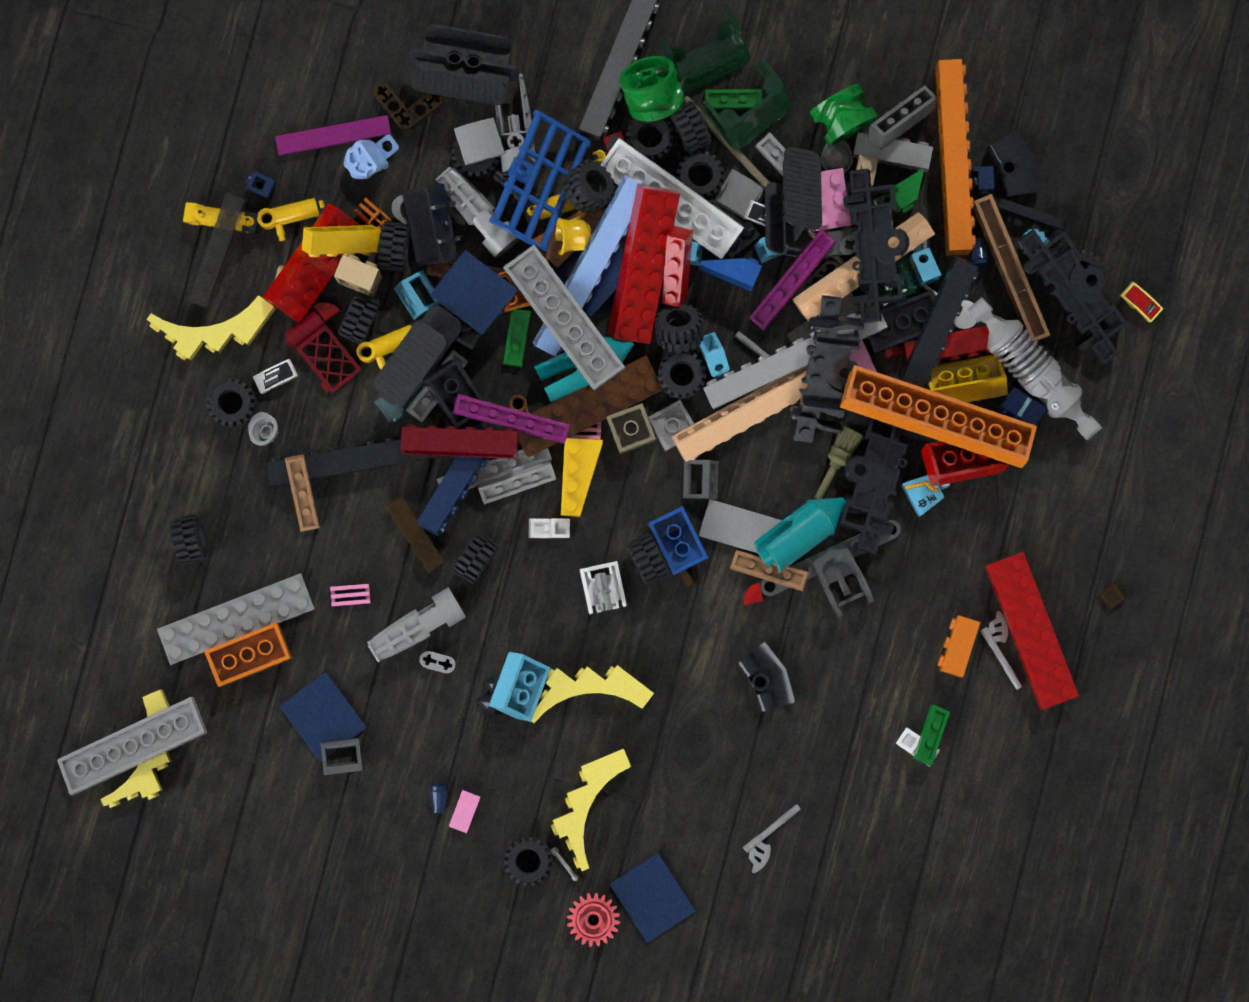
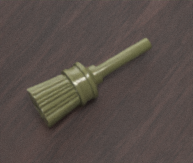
M841 426L842 433L838 434L834 446H831V450L827 454L831 460L829 463L831 466L814 498H823L837 469L840 470L841 466H845L848 460L853 457L852 454L864 436L846 426Z

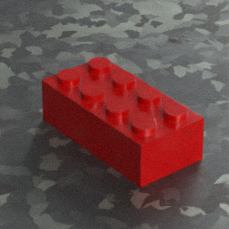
M942 441L927 443L921 450L931 487L1000 474L1009 466L1007 463Z

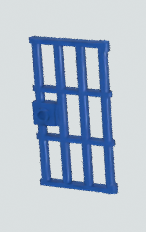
M534 110V118L523 144L519 147L518 156L513 158L507 173L510 176L508 181L504 183L505 188L489 222L529 245H535L539 251L547 253L548 244L555 229L557 219L562 216V209L566 202V192L562 189L555 208L546 203L558 173L563 176L569 173V171L561 167V164L572 138L581 142V145L570 171L582 163L586 150L590 148L592 141L544 113ZM543 120L550 124L537 154L530 150L529 147L540 121ZM556 129L565 133V137L553 163L546 159L545 156ZM526 155L535 159L534 165L525 161ZM544 164L551 168V171L538 199L530 193L540 168ZM516 179L525 184L523 190L514 185ZM511 191L521 197L508 226L499 220ZM529 200L536 204V208L525 234H522L515 229L526 202ZM545 209L552 213L541 243H538L531 238L541 213Z

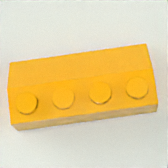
M994 355L939 364L935 369L931 370L929 375L931 380L927 386L928 390L964 402L1008 395L1007 377L1002 363L999 362V357Z

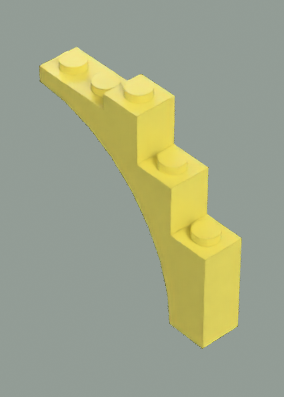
M258 295L249 307L237 316L212 326H179L164 321L152 313L147 320L150 322L149 326L156 332L162 330L166 333L165 338L173 344L177 341L173 348L177 351L176 355L184 361L186 358L192 361L204 343H206L204 347L212 353L215 351L221 353L233 335L235 336L234 340L243 346L246 343L249 346L276 308Z
M618 665L615 668L611 666L605 674L608 677L606 681L588 667L586 669L581 668L575 675L577 678L576 682L558 668L555 671L551 669L546 684L551 689H545L540 696L542 701L536 706L531 721L535 723L544 712L555 704L573 696L590 693L615 695L629 700L643 709L654 693Z
M158 690L142 697L147 717L170 707L163 690ZM165 752L138 765L122 786L101 799L103 806L109 805L112 808L121 804L120 800L127 797L128 800L138 797V792L141 793L142 798L148 797L149 800L159 796L158 792L163 789L154 768H157L159 771L168 767L167 763L171 762L169 753Z
M624 749L581 766L582 770L579 771L582 781H587L588 784L567 793L566 803L568 808H573L574 811L554 819V824L551 825L555 836L559 835L560 838L568 836L569 839L565 840L569 851L573 850L576 855L573 858L576 868H581L582 871L589 869L583 839L589 808L596 795L608 781L618 773L631 767Z

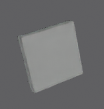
M681 399L648 417L650 425L665 452L676 446L672 436L694 424Z

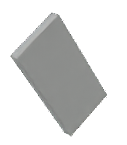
M709 499L699 536L758 554L754 541L782 520Z

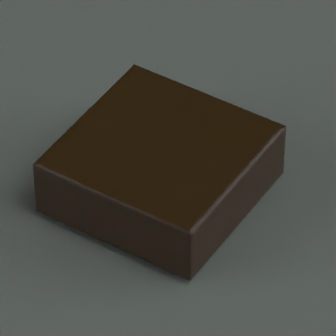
M686 569L679 572L688 588L694 584Z
M1115 583L1099 594V597L1110 610L1126 598Z

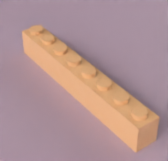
M919 212L895 228L904 230L909 237V248L904 255L935 235L927 220ZM891 237L888 241V245L891 248H895L899 244L897 237ZM854 256L792 299L801 314L808 321L811 317L818 315L822 295L841 297L842 299L859 287V272L852 268L853 262H860L859 258ZM895 256V261H897L903 256Z
M807 366L751 392L672 436L685 462L696 459L698 455L705 451L712 450L716 445L730 440L734 435L745 432L752 425L763 422L770 415L777 414L783 408L797 403L801 399L799 389H806L808 387V384L802 383L801 380L806 375Z

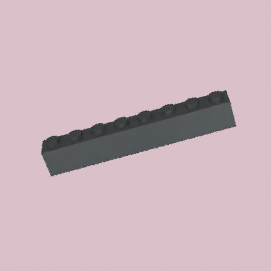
M658 0L631 1L579 127V132L601 140L602 136L606 137L609 130L608 120L609 118L613 119L617 110L614 108L616 101L620 102L624 93L619 83L620 74L628 65L637 61L638 56H636V52L638 49H642L645 39L643 35L645 31L649 32L652 21H650L652 14L656 15L660 5L657 3Z

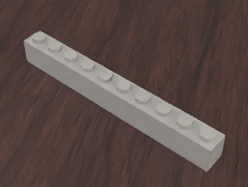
M853 313L847 317L861 319V314L856 315V313ZM882 313V322L863 324L864 330H859L858 333L860 340L888 328ZM854 329L837 331V333L853 335ZM814 332L810 334L811 338L804 340L802 337L794 341V346L789 348L783 346L775 350L776 354L770 357L766 354L758 358V363L752 365L749 362L741 366V371L734 373V370L724 374V379L717 381L715 378L707 382V387L703 389L712 408L716 409L807 366L811 356L808 355L806 348L808 345L815 346L813 342Z

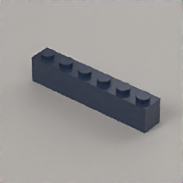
M476 424V426L474 427L476 428V430H484V428L478 424ZM456 457L417 520L419 526L438 537L441 532L445 533L449 526V519L457 514L460 501L466 499L469 493L468 488L471 484H475L479 477L477 473L486 466L489 458Z

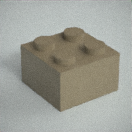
M643 403L606 417L619 454L656 441Z

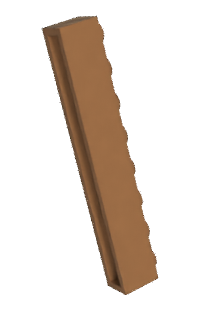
M992 194L975 200L973 202V210L1018 319L1023 325V330H1028L1026 337L1033 335L1032 341H1040L1049 337L1050 333Z

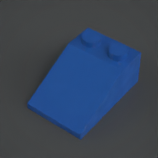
M749 257L748 260L740 258L701 261L699 270L752 291L762 266L759 265L758 260Z
M683 506L647 523L673 575L708 558Z

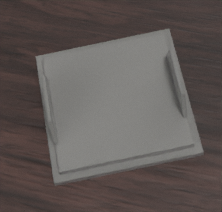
M732 169L714 202L747 221L744 215L750 200L757 202L765 188Z

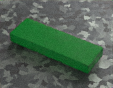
M762 89L705 90V110L762 109Z
M516 309L511 311L503 365L522 368L531 314L529 310Z
M934 704L930 706L913 756L914 759L929 766L933 764L950 714L949 711Z

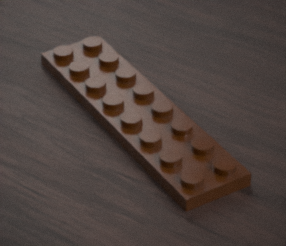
M646 355L626 365L624 370L595 391L588 385L530 414L569 424L568 438L606 419L607 416L620 412L663 389ZM518 431L519 444L526 458L558 443Z

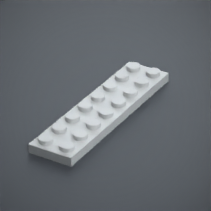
M620 138L601 163V166L606 167L607 172L611 173V178L614 179L617 185L620 184L622 178L626 175L646 186L671 189L678 192L680 198L674 226L693 230V239L720 259L724 257L744 229L738 222Z

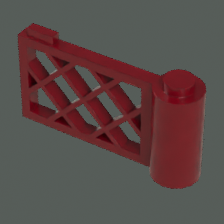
M314 310L284 334L286 336L284 341L290 348L294 346L322 380L320 385L326 393L330 391L333 394L362 370ZM324 331L330 335V345L318 343L319 335ZM315 338H317V339H316V343H310V342H312ZM332 339L337 345H332ZM307 345H316L315 357L306 356L302 349ZM318 346L329 347L328 358L317 357ZM331 347L342 350V360L330 358ZM344 354L349 360H344ZM317 359L328 360L327 372L318 371L316 368ZM330 361L341 362L340 373L329 372ZM343 363H352L356 370L351 374L342 373ZM321 373L326 374V379L322 376ZM329 374L340 375L339 384L334 388L328 383Z

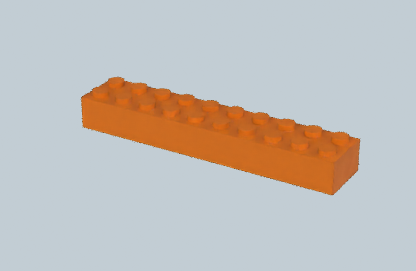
M962 59L939 60L935 67L938 97L937 110L946 256L969 255L973 247L976 246L975 235H972V228L975 226L974 216H971V209H973V197H970L972 178H969L968 175L969 171H971V159L967 158L968 152H970V140H966L967 133H969V122L965 121L966 114H968V103L964 102L965 95H967V84L963 83L964 76H966L965 64L962 65Z
M854 365L849 373L840 408L1022 468L1029 459L1037 428L1035 425Z

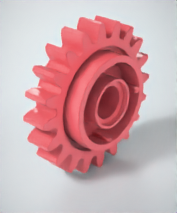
M587 893L586 900L580 896L581 903L573 902L576 908H569L573 915L567 916L568 919L572 920L567 926L574 927L570 934L577 933L575 940H578L580 937L583 938L582 944H585L588 940L591 947L593 941H596L597 946H600V940L607 943V936L612 939L614 938L611 931L618 932L614 925L620 924V921L615 920V917L620 916V913L613 912L617 906L610 907L611 899L605 902V895L598 899L597 893H595L594 898H591V895ZM592 914L599 917V922L596 925H591L588 922V917Z

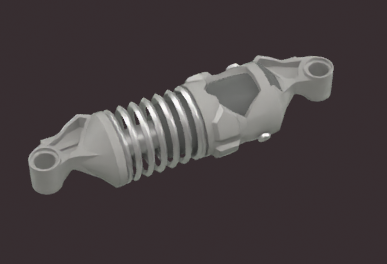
M981 297L967 311L978 323L981 321L987 324L989 329L987 349L995 357H999V362H1004V367H1009L1008 372H1013V377L1018 378L1020 385L1030 395L1037 397L1047 407L1046 413L1051 418L1075 420L1080 434L1087 441L1092 438L1102 427L1092 416L1082 411L1083 389L1078 384L1070 382L1060 371L1059 363L1052 356H1046L1047 351H1042V346H1037L1038 341H1032L1033 335L1026 337L1028 330H1023V325L1019 320H1005L992 314V307ZM1009 352L1007 357L1002 359L1003 355ZM1014 357L1012 362L1007 364L1008 360Z

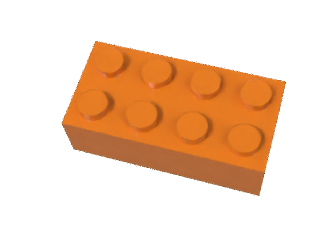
M277 622L204 651L218 687H223L292 659Z

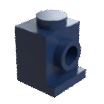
M993 166L974 167L972 174H976V176H973V186L977 187L978 195H989L994 190Z
M255 171L253 175L248 176L245 183L248 191L267 200L270 199L277 184L275 180ZM259 183L264 184V187L262 189L257 188V185Z

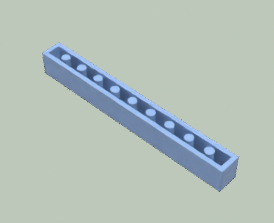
M626 175L622 178L614 197L609 202L594 229L592 238L582 251L564 284L581 308L591 299L592 289L599 284L603 269H607L611 259L609 258L613 252L615 253L618 250L620 238L628 231L637 184H643ZM543 322L532 343L545 352L556 356L563 348Z

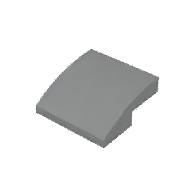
M494 118L473 122L454 129L465 165L479 163L485 159L505 154Z

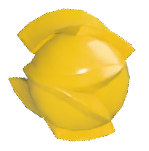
M580 216L571 220L558 218L555 242H563L562 249L558 251V254L563 255L569 251L584 250L592 238L590 225L586 221L580 220Z

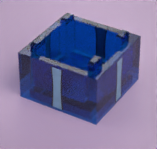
M1014 387L1009 391L998 411L1002 415L1005 414L1008 417L1036 426L1047 408Z

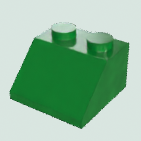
M922 170L895 185L898 188V192L895 193V200L898 201L900 213L906 214L914 209L913 207L918 198L922 181ZM887 194L886 197L891 201L890 194Z

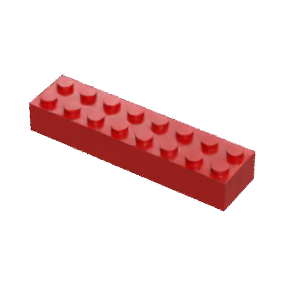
M637 184L607 333L613 339L650 344L664 277L667 236L674 228L680 194L674 190Z
M1024 552L985 566L1040 710L1078 697L1077 689Z

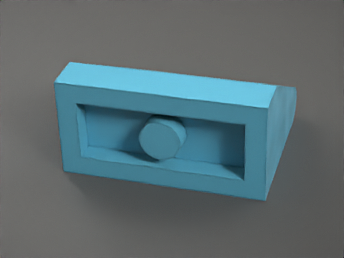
M423 270L402 280L394 288L413 320L425 315L431 307L441 305L431 297L434 303L425 307L410 283L419 278L429 294L435 289Z

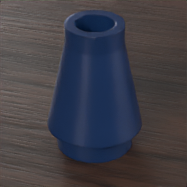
M975 238L976 246L972 250L971 262L978 267H985L990 260L985 239Z
M433 784L429 790L433 812L444 813L448 795L447 785Z

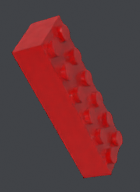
M329 203L312 227L358 226L360 224L341 209ZM301 242L263 298L300 323L336 272L344 254H338L336 257L327 256L326 254H320V257H310L308 253L302 250Z

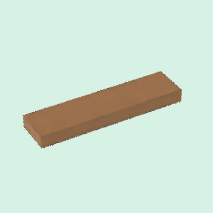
M303 454L285 458L300 531L320 528L305 456Z
M736 550L730 566L732 570L800 591H804L809 572L790 566L779 573L776 563L768 567L761 557Z

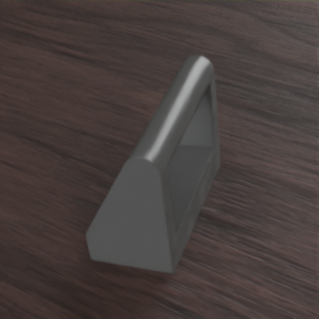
M684 460L683 499L717 500L719 461L689 460L685 462ZM692 465H703L702 494H691Z
M359 738L320 743L324 775L363 771ZM356 746L357 761L327 765L325 750Z

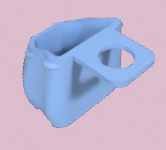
M390 134L385 135L376 144L372 140H358L347 150L344 166L349 170L353 178L368 179L376 172L388 168V161L386 159L398 151L399 146ZM385 141L392 143V150L389 152L383 149Z

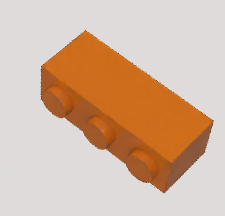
M959 615L955 619L952 618L949 629L952 631L950 637H946L943 645L946 650L944 655H940L937 665L940 666L939 671L963 678L980 622Z

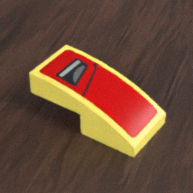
M1131 282L1120 295L1147 322L1151 323L1163 310L1135 282Z

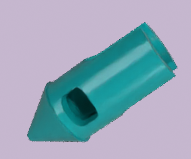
M603 337L621 362L624 361L634 346L632 341ZM566 352L534 366L541 381L571 368H577ZM577 368L573 374L544 389L552 403L588 386L589 383Z
M845 499L807 500L804 505L755 540V548L768 567L776 563L780 573L828 536L833 535L844 508Z

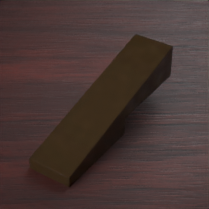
M401 496L388 504L386 508L428 573L443 564L444 560L424 529L419 526L417 518L404 498Z

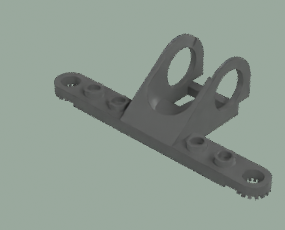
M888 520L896 527V533L894 535L882 533L879 546L899 536L901 527L897 521ZM862 533L790 566L809 572L808 579L816 575L818 576L838 618L843 616L839 607L865 595L869 603L874 602L869 586L854 560V557L865 553L864 551L857 550ZM854 573L863 592L837 604L829 584L838 581L843 594L846 596L851 592L844 577ZM763 579L760 584L761 592L766 596H774L790 588L774 583L775 590L767 592L764 588L767 580Z

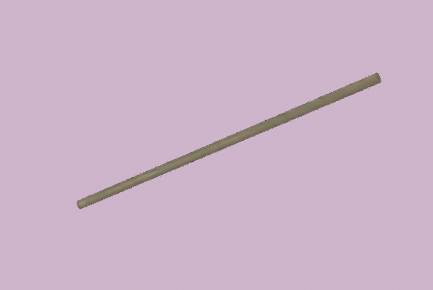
M686 96L684 98L683 103H686L691 99L688 96ZM697 106L707 128L765 188L770 182ZM804 228L813 239L818 234L817 231L808 232V229ZM841 256L832 257L840 266L846 263ZM865 291L866 295H870V291Z

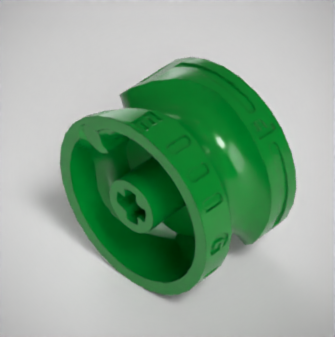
M650 56L639 59L628 65L620 74L619 83L624 91L626 104L631 116L636 120L651 122L666 118L675 113L684 102V93L681 84L677 81L674 63L667 57Z
M854 84L839 91L810 111V115L815 123L821 122L826 125L827 134L824 136V139L828 146L836 145L848 139L878 118L873 107H864L866 104L865 93L859 84Z

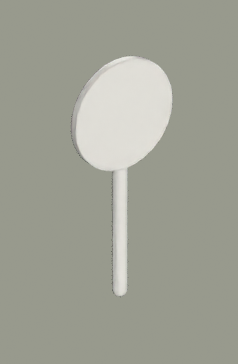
M923 286L928 291L932 290L935 296L937 295V292L929 286ZM963 300L961 304L963 306L962 312L959 317H955L953 322L956 327L968 329L977 323L967 311L974 303Z

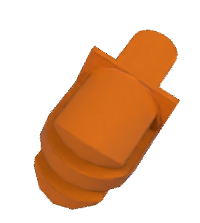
M367 198L363 201L376 212L375 214L362 203L358 206L370 217V220L357 209L353 211L368 225H373L375 221L378 222L377 228L381 229L385 221L392 222L382 210H379ZM381 215L384 217L382 222L378 219Z

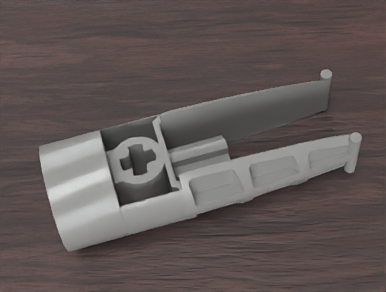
M522 73L519 74L525 131H521L519 115L514 114L508 116L509 133H505L502 105H495L497 131L502 146V139L507 140L509 150L504 151L505 154L500 156L502 174L510 176L507 174L513 158L518 156L519 147L523 144L532 122ZM533 138L532 143H531V148H529V149L535 152V145H534V138ZM514 141H519V146L515 147ZM526 155L525 161L534 165L535 159Z
M449 166L435 179L439 184L445 185L447 197L451 202L456 201L455 208L470 226L472 224L476 226L483 234L485 240L482 244L494 258L501 256L519 240V238L489 222L490 217H493V210L495 208L455 167L452 169ZM508 220L504 223L509 226L510 221Z
M449 587L432 596L434 603L419 612L416 609L411 611L367 642L377 662L431 636L429 632L444 623L451 627L466 618Z

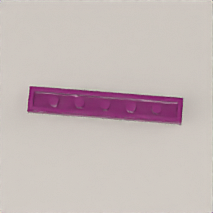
M388 115L279 135L275 136L278 155L282 156L356 142L358 140L383 137L387 134L391 135Z
M821 229L749 318L762 330H766L837 241Z
M458 394L453 414L514 429L515 431L563 444L566 442L570 427L566 423Z

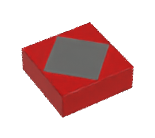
M621 131L603 137L608 152H610L619 138L624 141Z

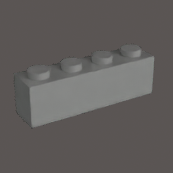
M862 130V133H857L853 158L858 159L859 155L877 158V163L918 171L922 170L923 172L929 170L933 150L929 143L918 142L916 144L911 143L909 139L899 138V140L895 139L880 150L867 138L869 131Z

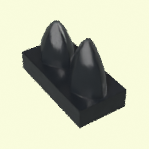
M750 220L743 225L744 229L726 254L730 259L761 237Z
M495 675L483 682L485 687L491 692V695L479 697L476 699V702L487 713L502 716L503 712L489 706L500 677Z

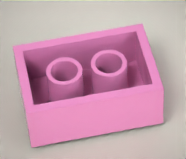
M843 168L821 171L822 225L817 230L808 229V232L851 225L849 209L845 208L843 198L847 196Z

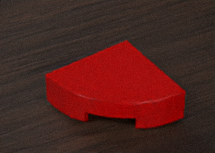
M330 303L314 305V308L325 322L340 312L337 306Z
M898 345L894 348L886 349L884 355L888 359L904 351L902 346Z
M760 582L752 585L747 590L744 597V605L763 602Z

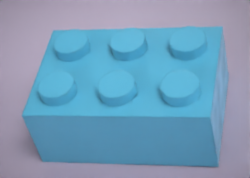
M509 652L489 706L516 719L531 722L550 667L523 654Z

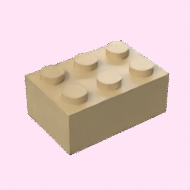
M348 254V256L342 255L334 275L338 284L373 298L382 279L376 264L369 261L362 263L358 257Z

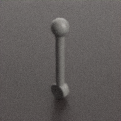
M556 847L551 849L552 855L556 856L570 873L571 879L577 881L579 876L574 874L560 856L559 850Z

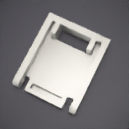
M617 561L580 569L589 614H593L592 606L596 607L597 613L601 612L599 597L596 595L598 592L595 578L591 579L590 571L609 567L610 575H606L608 588L611 590L610 598L613 609L619 608L618 600H622L623 607L627 606Z

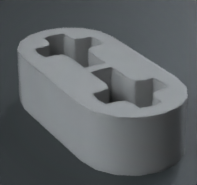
M426 651L420 656L421 665L427 669L451 673L456 667L455 660L450 656ZM430 654L431 658L437 660L436 664L429 663V665H425L426 661L423 658ZM449 659L450 663L453 664L452 668L444 670V666L439 665V661L446 662Z

